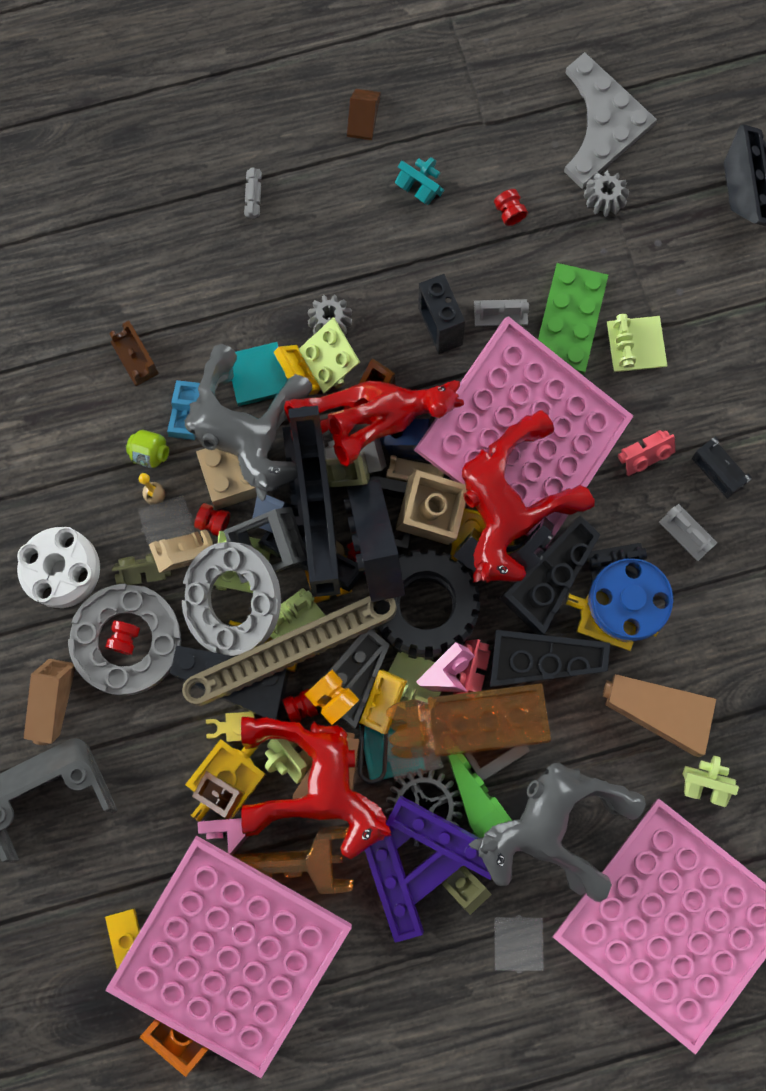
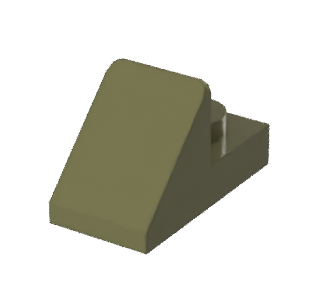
M361 452L357 460L348 467L341 464L338 458L326 459L329 487L365 485L369 482L370 474L365 452Z
M465 866L460 867L441 883L470 915L492 895Z

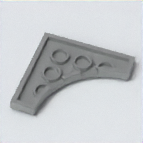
M585 52L566 68V75L578 88L587 108V131L583 144L564 169V172L581 189L586 186L589 179L594 178L597 172L600 174L648 132L657 121L650 112Z

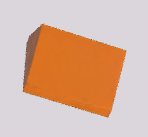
M157 1019L140 1036L144 1042L185 1077L194 1070L209 1050Z

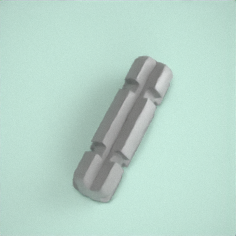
M250 168L246 172V181L248 183H246L245 204L247 206H245L244 214L251 219H256L260 215V205L258 204L261 199V183L259 181L262 179V172L260 169Z

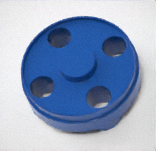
M622 559L605 567L594 579L587 599L591 615L598 627L612 638L626 643L644 640L660 631L668 621L673 607L672 588L666 576L655 565L640 559ZM626 566H632L637 570L638 576L636 579L627 576L625 572ZM597 592L607 594L609 598L607 605L598 603L596 600ZM655 595L663 598L665 602L663 609H659L653 604V597ZM629 621L635 625L636 632L634 635H628L624 631V622Z

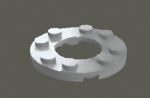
M223 542L211 545L194 558L183 581V584H186L185 600H182V609L188 628L195 639L211 652L230 656L240 655L264 644L276 627L281 608L279 581L269 561L255 548L239 542ZM227 571H235L243 575L249 581L250 590L253 591L251 614L245 622L238 626H229L222 623L212 608L211 592L213 584L220 575Z
M117 584L99 590L80 606L73 617L70 639H68L71 660L81 677L93 687L103 692L124 696L145 692L159 684L170 673L176 645L181 646V630L173 609L159 594L143 586ZM132 613L142 617L148 623L152 631L151 648L141 662L132 666H116L109 663L103 657L99 649V635L102 627L110 618L119 614Z

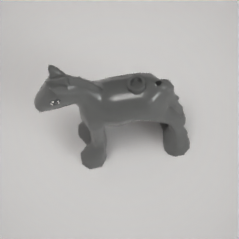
M219 344L214 346L210 359L205 364L204 375L198 387L200 395L196 402L190 403V413L184 420L185 427L201 441L202 446L206 449H218L237 456L244 480L251 486L256 487L257 496L263 502L268 491L275 490L298 477L296 463L271 461L267 458V454L274 445L277 429L284 420H288L284 410L285 402L291 399H304L312 391V384L308 378L297 374L290 377L261 418H256L244 412L232 411L219 403L215 391L232 381L234 377L233 366L237 360V355L231 347Z
M561 763L551 764L538 780H534L529 784L527 788L529 799L520 820L508 821L507 823L504 822L492 826L484 834V838L475 839L468 845L472 849L479 851V856L483 859L492 880L497 886H506L512 880L513 855L516 851H523L535 859L557 864L565 871L570 889L580 896L586 893L595 902H602L608 897L612 886L609 877L599 872L583 858L568 851L562 845L561 841L567 831L569 813L576 802L589 796H598L601 798L605 809L611 814L622 815L629 820H635L643 813L646 805L645 798L642 794L629 791L624 786L609 784L606 781L597 778L592 779L580 774L579 768L570 769Z

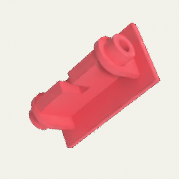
M659 430L643 439L645 448H642L639 442L623 448L621 453L618 454V458L622 464L626 463L627 475L630 476L636 472H641L648 466L660 460H665L675 453V436L673 434L669 435L666 430L663 432Z
M479 639L467 640L463 645L469 648L475 657L469 662L468 667L464 671L456 675V678L467 692H453V695H466L467 698L474 699L481 694L485 675L476 673V669H487L491 651L488 650L489 644L482 643Z

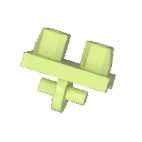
M271 739L267 744L268 750L265 752L269 759L265 764V768L270 773L278 770L281 775L288 772L296 784H298L305 777L306 771L312 766L313 759L304 750L297 753L294 749L298 746L296 743L285 739Z
M713 756L710 763L701 760L699 769L688 766L684 767V793L687 797L700 799L703 787L713 789L710 801L716 805L726 807L731 795H737L739 786L736 785L735 779L724 777L728 776L729 768L720 766L721 758L718 756Z

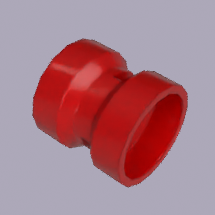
M516 189L504 191L494 200L497 210L503 213L501 218L506 226L515 225L524 220L528 215L525 205L520 204V195Z
M203 503L197 513L194 528L201 531H211L212 535L218 537L219 531L224 532L227 529L230 512L225 510L217 511L212 505Z
M114 620L111 630L115 635L107 639L105 648L118 653L132 655L135 647L131 639L138 637L140 628Z
M309 689L301 691L299 696H289L282 699L291 722H301L302 718L307 716L312 718L319 715L316 706L304 695Z

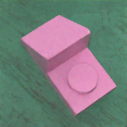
M455 642L416 682L419 686L430 691L467 692L456 678V675L464 671L475 656L469 648Z
M241 818L198 822V834H206V839L223 838V833L227 832L228 854L233 855L247 839L245 834L242 833Z

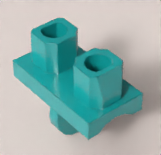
M430 157L426 162L420 158L417 159L415 165L421 169L420 172L404 161H401L398 165L401 171L395 181L396 185L408 192L416 180L422 185L415 194V197L426 205L434 199L436 194L441 197L444 189L428 178L431 175L437 179L440 175V172L434 168L436 165L434 158Z

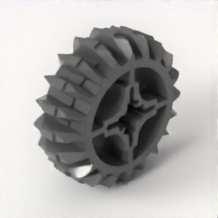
M421 768L418 769L419 778L414 779L412 772L409 771L407 772L409 782L405 783L401 777L397 779V782L402 786L400 790L391 786L390 791L397 796L396 798L387 797L386 802L395 806L400 795L404 796L411 788L415 797V803L418 805L419 797L417 794L420 795L422 800H426V803L429 801L432 804L438 801L429 809L432 813L437 807L448 803L446 820L459 827L457 823L452 821V818H462L463 814L454 812V808L462 807L463 802L453 801V798L459 796L460 792L455 790L450 793L448 789L454 785L452 780L446 785L441 783L445 778V774L441 773L438 780L433 779V769L429 770L428 777H423V769ZM419 785H432L438 788L443 795L428 798L423 794ZM393 808L386 809V814H391ZM415 840L414 846L418 847L420 842Z

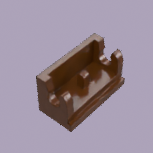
M128 320L123 323L122 327L124 330L117 334L114 330L110 332V337L112 338L110 342L135 386H138L159 373Z

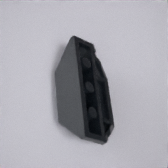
M742 124L739 126L724 160L729 203L733 212L754 224L766 226V142L763 140L764 134L761 129Z

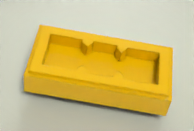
M298 346L278 347L274 354L283 368L287 379L295 374L306 377L312 384V391L309 395L317 394L321 388L298 350Z
M379 670L359 723L382 734H387L407 680L384 670Z
M135 909L105 917L117 969L140 932Z

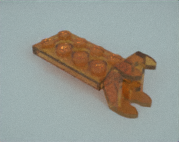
M542 684L428 698V703L419 700L402 701L393 704L386 711V717L393 719L390 729L396 731L389 737L390 743L394 745L391 748V752L396 757L402 759L422 758L434 751L435 757L551 742Z
M349 827L319 828L308 851L232 855L272 878L273 873H284V877L292 878L302 876V872H308L320 894L353 891L354 884L352 879H333V863H342L343 856H332L331 839L345 838Z

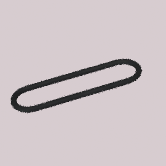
M365 703V705H364V707H363V710H362V712H361V717H362L363 711H364V709H365L366 703ZM361 724L358 775L365 783L375 784L382 781L386 775L388 733L384 734L382 773L378 778L370 780L365 778L362 773L365 725Z

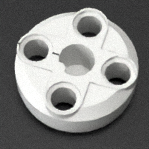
M55 527L41 531L18 551L17 571L19 582L29 597L44 606L52 608L74 606L86 599L98 582L100 561L94 546L82 534L70 527ZM74 537L73 544L65 548L67 539ZM38 553L36 562L30 564L31 556ZM87 571L88 576L86 580L79 583L78 578L80 574ZM51 587L52 592L50 596L43 599L44 591Z

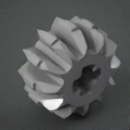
M608 170L604 173V176L597 172L593 179L588 180L586 184L587 189L584 191V198L588 199L586 202L587 208L595 207L594 214L603 211L605 217L608 216L609 211L616 215L619 209L624 208L627 203L626 198L629 196V189L626 188V180H618V173L610 176Z
M334 294L331 300H327V297L323 295L322 303L314 300V308L308 310V316L310 317L308 325L314 328L313 334L317 333L329 322L331 316L335 317L344 335L347 334L346 327L352 325V319L349 318L352 315L351 308H346L347 302L344 299L338 302L337 296Z

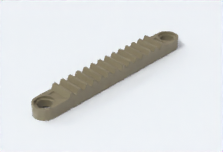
M370 596L195 674L183 684V696L192 705L202 706L223 696L231 695L234 691H239L245 686H250L254 682L261 681L265 677H270L276 672H281L287 667H292L296 663L303 662L307 658H312L318 653H323L329 648H334L338 644H343L349 639H354L360 634H365L369 630L389 622L396 614L394 598L386 599L385 601L390 604V610L384 615H379L374 611L376 602H371ZM196 683H202L206 689L205 694L201 698H193L190 694L191 687Z

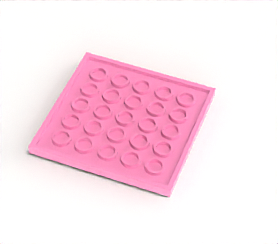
M508 316L504 318L460 382V387L456 393L459 395L458 399L464 401V405L454 408L440 419L436 418L414 451L455 482L465 484L462 478V468L465 463L476 458L481 449L488 452V446L498 440L510 426L517 424L526 415L532 416L538 410H542L549 415L553 422L554 433L534 442H521L508 457L504 477L506 482L520 495L525 506L530 507L541 499L557 494L566 488L573 489L578 485L587 488L633 418V415ZM554 512L546 516L554 524L551 533L553 538L568 515ZM534 526V527L529 531V533H527V534H525V535L528 536V535L536 528V526Z
M657 799L601 873L607 875L612 884L608 897L602 902H595L585 893L552 937L686 1048L696 1054L766 959V883L663 801Z
M196 835L105 991L262 1078L351 930L352 924Z

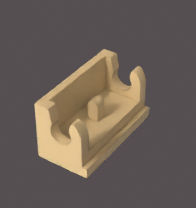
M391 455L390 467L386 477L388 479L408 482L409 476L416 470L442 478L444 473L434 465L401 459Z
M200 531L201 536L198 532H194L189 535L150 543L149 546L159 573L190 566L194 558L201 551L213 545L208 531Z

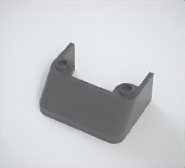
M77 738L69 739L0 773V859L2 862L15 863L19 861L6 830L14 819V810L10 802L61 776L65 784L73 790L80 791L93 786L103 811L110 813L118 811L94 756L85 741Z

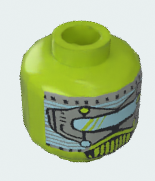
M139 430L128 439L126 452L133 463L148 468H156L168 458L169 447L166 446V440L161 434Z

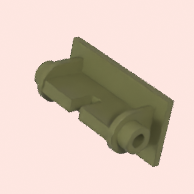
M152 553L145 555L146 559L135 560L134 556L118 559V563H115L112 571L119 570V573L115 574L116 584L127 585L142 583L141 573L144 572L146 573L147 582L166 580L168 576H172V571L159 573Z

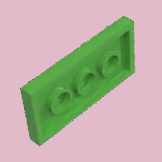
M557 263L538 340L580 374L585 375L608 275Z

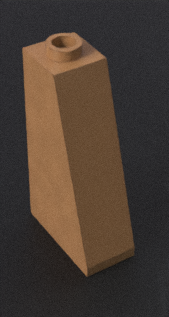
M616 674L611 678V681H606L603 691V697L607 698L606 706L693 756L702 757L705 755L716 699Z

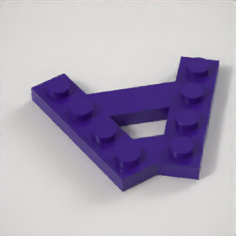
M401 795L386 821V825H388L391 831V836H385L384 840L374 843L365 850L395 943L423 935L424 930L415 904L460 867L465 866L491 880L483 859L479 856V851L472 849L468 845L475 839H479V837ZM412 837L436 850L435 853L407 876L405 875L397 848Z

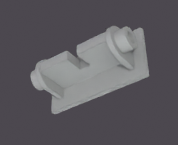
M527 299L474 301L475 326H500L504 318L508 316L519 325H528L529 303Z
M679 504L674 506L659 521L697 561L717 544Z

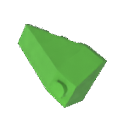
M449 735L444 737L443 743L457 789L460 792L469 828L473 832L471 834L484 838V834L492 826L512 820L498 800L488 795L489 791L480 776L471 771L472 767Z

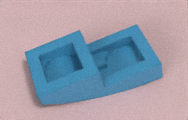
M176 380L171 402L172 413L167 430L168 437L195 440L196 436L186 429L184 420L190 413V403L196 402L200 395L198 391L200 383Z

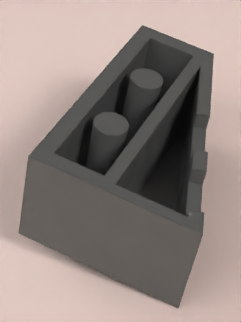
M372 629L365 634L358 635L326 672L327 674L333 669L343 681L342 687L350 688L359 699L341 717L345 723L354 729L357 726L363 707L389 647V644Z

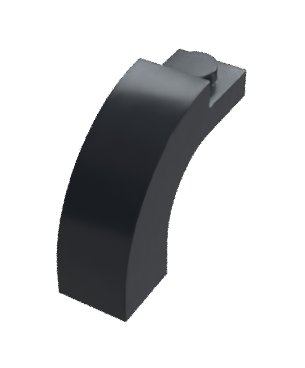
M545 517L523 541L509 545L506 549L507 554L524 566L525 571L530 570L542 560L544 553L542 549L553 538L551 533L554 524ZM475 528L456 548L453 555L458 561L474 572L476 568L474 567L473 554L481 537V533Z

